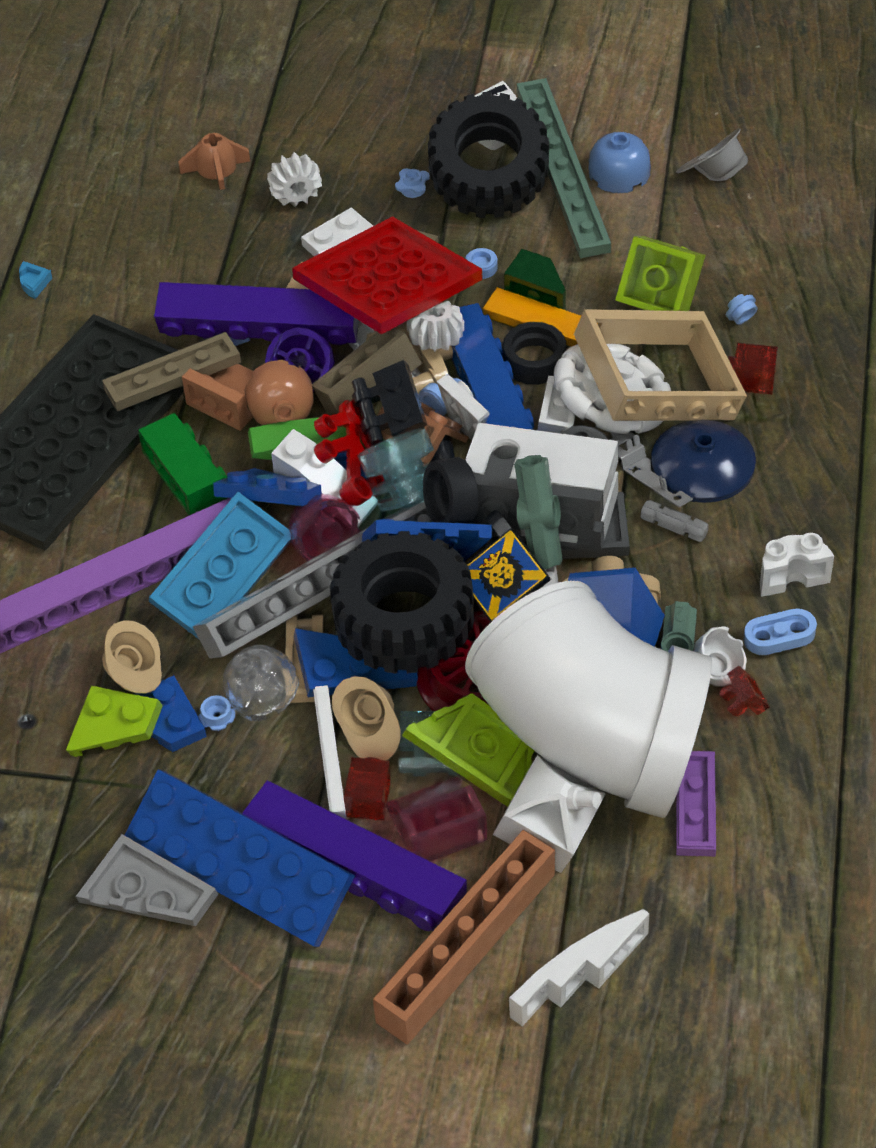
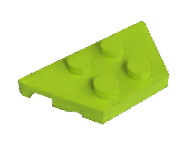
M472 693L457 700L450 707L441 708L417 724L414 722L408 725L402 734L404 738L507 807L532 765L531 757L534 750L526 745L501 721L490 705Z

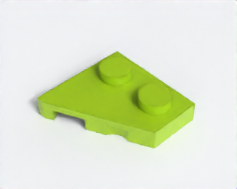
M91 685L66 750L71 756L77 757L82 756V751L100 746L107 750L119 747L125 742L136 743L149 740L163 705L158 699Z

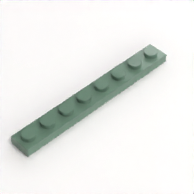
M547 79L517 83L518 98L526 102L527 110L533 108L539 114V121L544 122L547 129V137L549 138L548 176L579 257L585 258L611 253L610 238Z

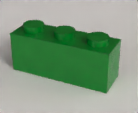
M173 413L138 429L143 454L189 516L227 499L214 496L213 482L227 478L221 466L215 467L208 449L204 444L199 445L196 442L194 432L187 422L183 424L178 416Z

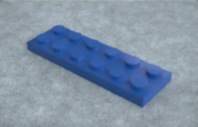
M160 769L157 770L125 833L126 837L214 887L218 893L314 947H320L355 875Z

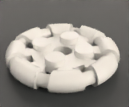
M576 344L568 348L562 354V358L558 359L554 370L555 387L557 391L562 393L561 400L580 419L584 420L586 418L594 422L596 428L617 434H628L630 431H635L638 434L647 432L663 422L613 421L579 345ZM607 344L628 391H671L670 385L663 381L665 378L663 372L643 354L639 357L629 352L630 348L627 346ZM593 405L599 407L600 409H603L604 411L602 412L601 410H597L595 407H593Z

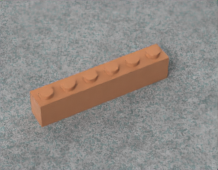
M522 830L374 997L373 1004L376 1023L408 1045L554 877L555 850L525 830Z

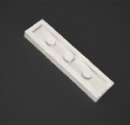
M328 685L317 686L313 692L329 810L346 819Z

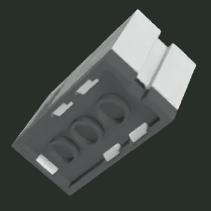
M478 423L465 459L472 468L478 488V510L476 517L470 524L490 525L486 517L494 510H498L520 539L526 541L525 530L520 529L517 521L519 492L514 464L517 459H522L529 455H541L548 458L553 495L558 496L560 503L561 519L558 527L560 545L562 547L601 552L618 495V472H616L618 441ZM492 527V537H500Z

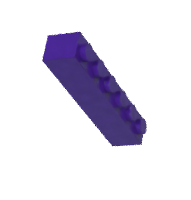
M160 282L154 314L159 333L172 337L197 335L202 338H211L226 332L229 337L236 340L262 338L272 342L280 333L299 327L314 330L332 344L344 345L357 342L359 320L310 289Z
M268 780L242 813L355 875L348 889L350 893L358 897L366 896L377 902L385 911L391 914L399 913L411 919L417 927L424 931H434L467 893L466 879Z

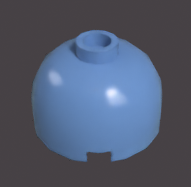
M626 132L606 134L597 140L590 151L589 178L591 181L592 178L597 181L600 189L612 193L633 191V186L640 183L642 187L650 177L649 150L643 141L634 134Z

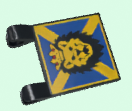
M498 510L491 512L486 517V520L500 537L467 563L471 573L473 599L490 622L518 600L539 590L551 580V577Z

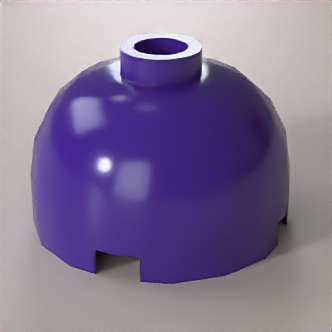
M299 327L277 335L269 345L265 363L284 360L288 361L290 365L300 366L305 370L312 384L335 366L333 349L328 341L314 330Z

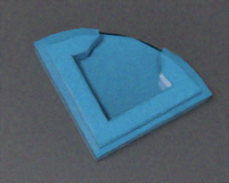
M25 261L22 262L19 268V279L23 291L31 298L36 299L52 280L51 270Z

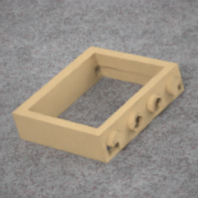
M584 309L574 336L613 421L736 419L747 395L704 311ZM607 344L688 345L711 391H628Z

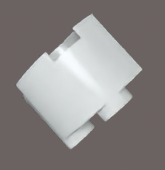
M818 534L788 535L767 543L762 559L760 577L761 597L783 593L786 591V585L794 581L801 582L806 588L830 583L834 555Z

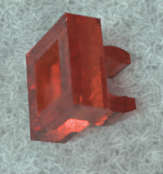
M737 666L727 673L733 685L725 686L719 694L726 701L737 696L736 701L727 707L732 715L740 716L747 708L759 715L770 708L755 678L741 666Z

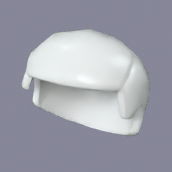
M725 626L710 628L695 642L693 650L694 652L712 657L709 684L717 687H725L735 683L745 673L747 658L742 648L743 641L729 635V628Z

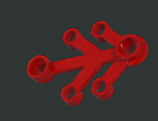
M353 399L342 402L339 405V413L331 416L323 414L314 421L316 432L323 438H328L337 431V428H346V436L332 441L328 439L322 440L314 446V453L319 461L327 464L337 457L338 454L347 451V480L342 484L340 497L348 506H360L369 500L372 495L378 497L387 491L388 484L385 478L378 472L387 464V458L377 445L370 444L368 435L363 433L360 424L363 418L359 407L355 406ZM360 440L362 441V443H363L364 446L366 447L368 453H367L366 450L364 449V447H363V445L361 444ZM360 464L368 476L367 479L361 476Z

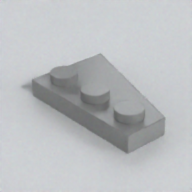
M121 834L76 895L79 903L196 926L216 899L218 893L214 887Z

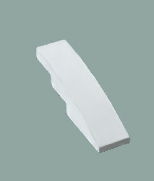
M644 909L603 926L569 946L537 970L509 997L510 1018L523 1026L547 999L561 1008L585 980L599 989L648 935L650 913Z

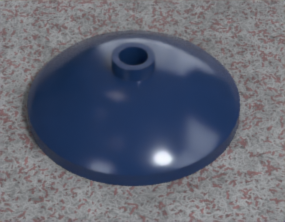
M714 420L685 421L672 426L660 435L653 446L651 454L652 471L658 476L665 478L669 492L676 494L682 491L693 498L692 502L702 503L722 501L741 492L750 483L756 464L755 452L749 440L734 427Z

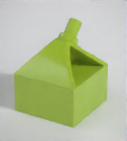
M634 236L615 301L644 310L689 311L706 255L650 237Z

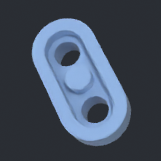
M790 609L750 620L745 626L744 644L749 651L757 655H769L806 646L815 638L817 622L815 617L804 609Z

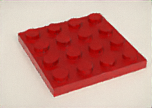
M393 216L292 268L294 280L381 335L482 280V268Z

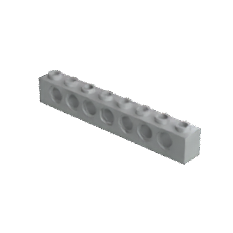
M424 496L384 518L395 521L433 522L426 509ZM366 529L192 626L209 659L224 657L329 597L330 584L334 580L333 573L336 567L343 563V558L352 549L354 551L358 550V545L362 543V533Z

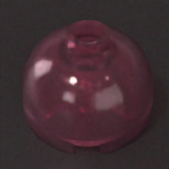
M331 494L315 495L307 505L296 506L289 518L288 529L291 545L304 560L309 561L361 532L358 528L357 518L360 520L359 514L350 504Z

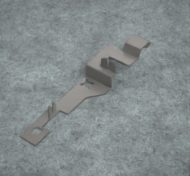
M611 432L613 438L610 440L618 441V458L621 459L623 471L678 508L693 500V498L682 491L672 494L667 490L665 478L651 471V460L646 457L644 445L640 443V438L637 434L635 435L632 432L628 434ZM626 442L627 451L619 445ZM676 496L681 497L679 500H674L673 498Z

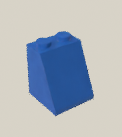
M636 567L569 574L568 581H580L588 585L595 594L596 600L601 602L608 613L623 628L655 647L665 615Z

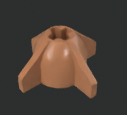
M208 133L178 161L180 174L198 171L204 178L217 179L219 189L222 190L225 189L224 178L234 172L236 164L250 162L248 148L229 140L219 133Z

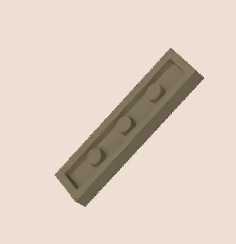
M224 332L104 379L102 382L104 390L115 409L120 411L183 386L182 376L190 368L201 374L211 375L241 363L239 351L228 334Z

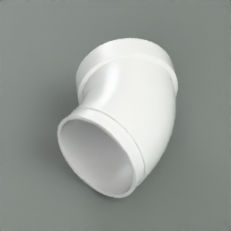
M564 581L543 587L523 597L504 610L475 640L465 663L467 675L478 686V690L486 702L510 730L551 764L599 790L624 798V805L627 808L665 818L681 785L696 739L711 677L712 657L674 645L667 652L642 641L623 628L608 613L601 602L596 600V596L590 587L580 581Z

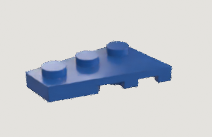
M256 468L247 471L227 473V478L213 482L214 496L233 498L239 492L251 501L304 506L322 499L321 484L309 482L306 478L302 477L293 478Z
M379 519L362 533V542L367 539L372 542L377 540L378 535L388 533L389 536L398 535V531H409L410 535L415 536L419 532L428 534L433 541L438 538L449 544V547H453L466 561L492 538V525Z
M295 628L293 637L308 698L314 697L313 690L315 687L328 685L329 695H333L335 688L343 680L353 676L366 677L385 688V690L415 687L417 684V672L407 674V670H397V674L387 673L383 667H378L376 670L364 665V659L361 661L354 659L348 654V649L341 645L338 635Z

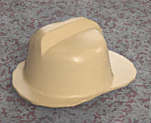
M123 620L113 624L107 631L104 641L102 661L105 671L115 683L128 691L142 694L155 691L160 685L162 677L160 648L156 637L147 627L135 621Z
M353 676L343 680L335 688L332 696V710L350 747L359 758L366 762L381 763L389 760L396 753L401 739V729L394 712V703L391 695L385 688L366 677Z

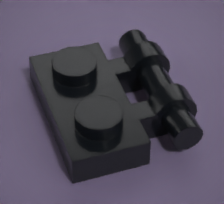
M399 361L372 373L376 383L374 387L367 388L364 378H357L351 382L354 389L352 398L355 406L359 407L363 418L360 424L363 433L368 435L371 445H378L384 441L381 431L390 428L391 434L395 438H399L428 425L409 364L406 361ZM381 400L385 413L376 416L373 403Z

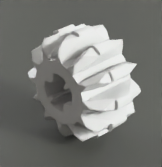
M293 152L290 158H285L281 155L280 163H272V171L267 173L269 189L275 199H279L283 206L290 202L296 207L300 201L308 204L309 196H318L317 188L322 186L318 165L311 161L307 154L299 157V155Z
M445 301L407 321V331H409L412 344L420 345L421 350L433 349L434 352L441 348L449 350L450 345H459V340L463 337L464 320L459 306L451 305L450 301Z

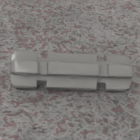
M647 500L642 507L641 518L653 524L657 521L658 526L683 536L687 533L689 534L688 538L698 542H702L707 535L709 524L697 518L693 521L691 520L692 516L664 506L662 509L660 508L661 504L652 500Z

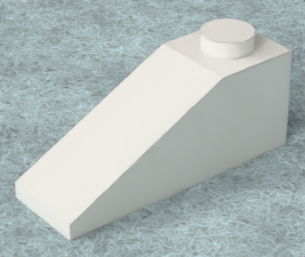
M292 429L271 453L274 473L293 478L302 477L306 478L309 482L321 484L322 499L316 502L358 528L379 504L378 500L372 495L369 500L360 506H348L340 497V489L343 482L347 480V470L335 459L327 464L319 461L314 453V446L317 444L295 429Z

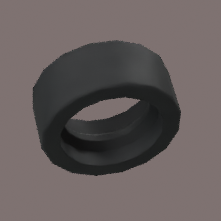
M543 322L519 324L511 329L504 338L503 361L510 362L514 380L524 384L547 383L548 375L554 376L555 365L566 351V340L562 332L552 325ZM542 346L550 349L554 354L547 359L528 361L520 358L515 353L524 347Z
M460 457L430 462L424 472L423 496L431 520L440 523H472L478 510V488L472 468L466 460Z

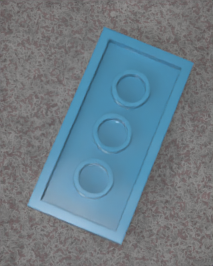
M237 492L150 595L148 602L198 638L192 626L247 596L293 540L295 534L241 493Z

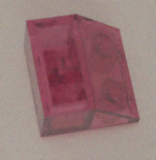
M457 776L386 802V808L406 849L430 862L487 841L486 813L472 786Z

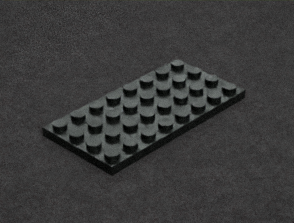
M95 314L85 322L0 414V530L44 551L47 550L140 443L138 429L160 420L184 392V387L180 386L117 411L104 390L102 380L178 351L177 349Z

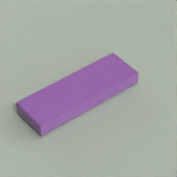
M713 751L691 752L676 795V855L716 856L715 752Z

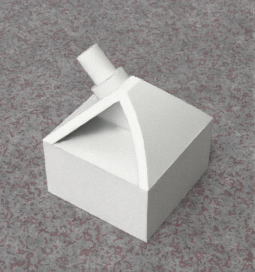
M537 755L493 835L511 844L520 832L525 830L555 850V870L562 873L578 848L605 793L572 777Z

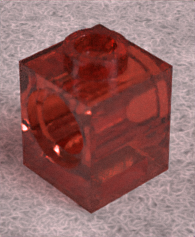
M737 343L735 356H729L728 359L745 392L773 394L778 347Z
M374 757L364 759L351 758L344 792L346 817L384 821L391 787L390 761H383Z

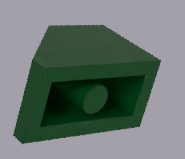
M521 249L504 272V290L566 310V289L551 258Z

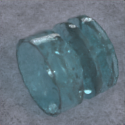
M425 427L394 436L357 455L366 478L380 475L384 478L383 481L372 488L374 496L390 493L377 502L381 512L404 509L424 499L423 477L425 469L430 462L423 464L421 459L434 450Z

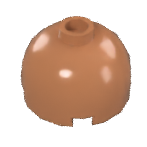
M284 360L270 361L256 368L244 389L247 408L256 422L261 425L306 419L311 412L314 402L311 379L305 370L300 366L290 365L288 361Z

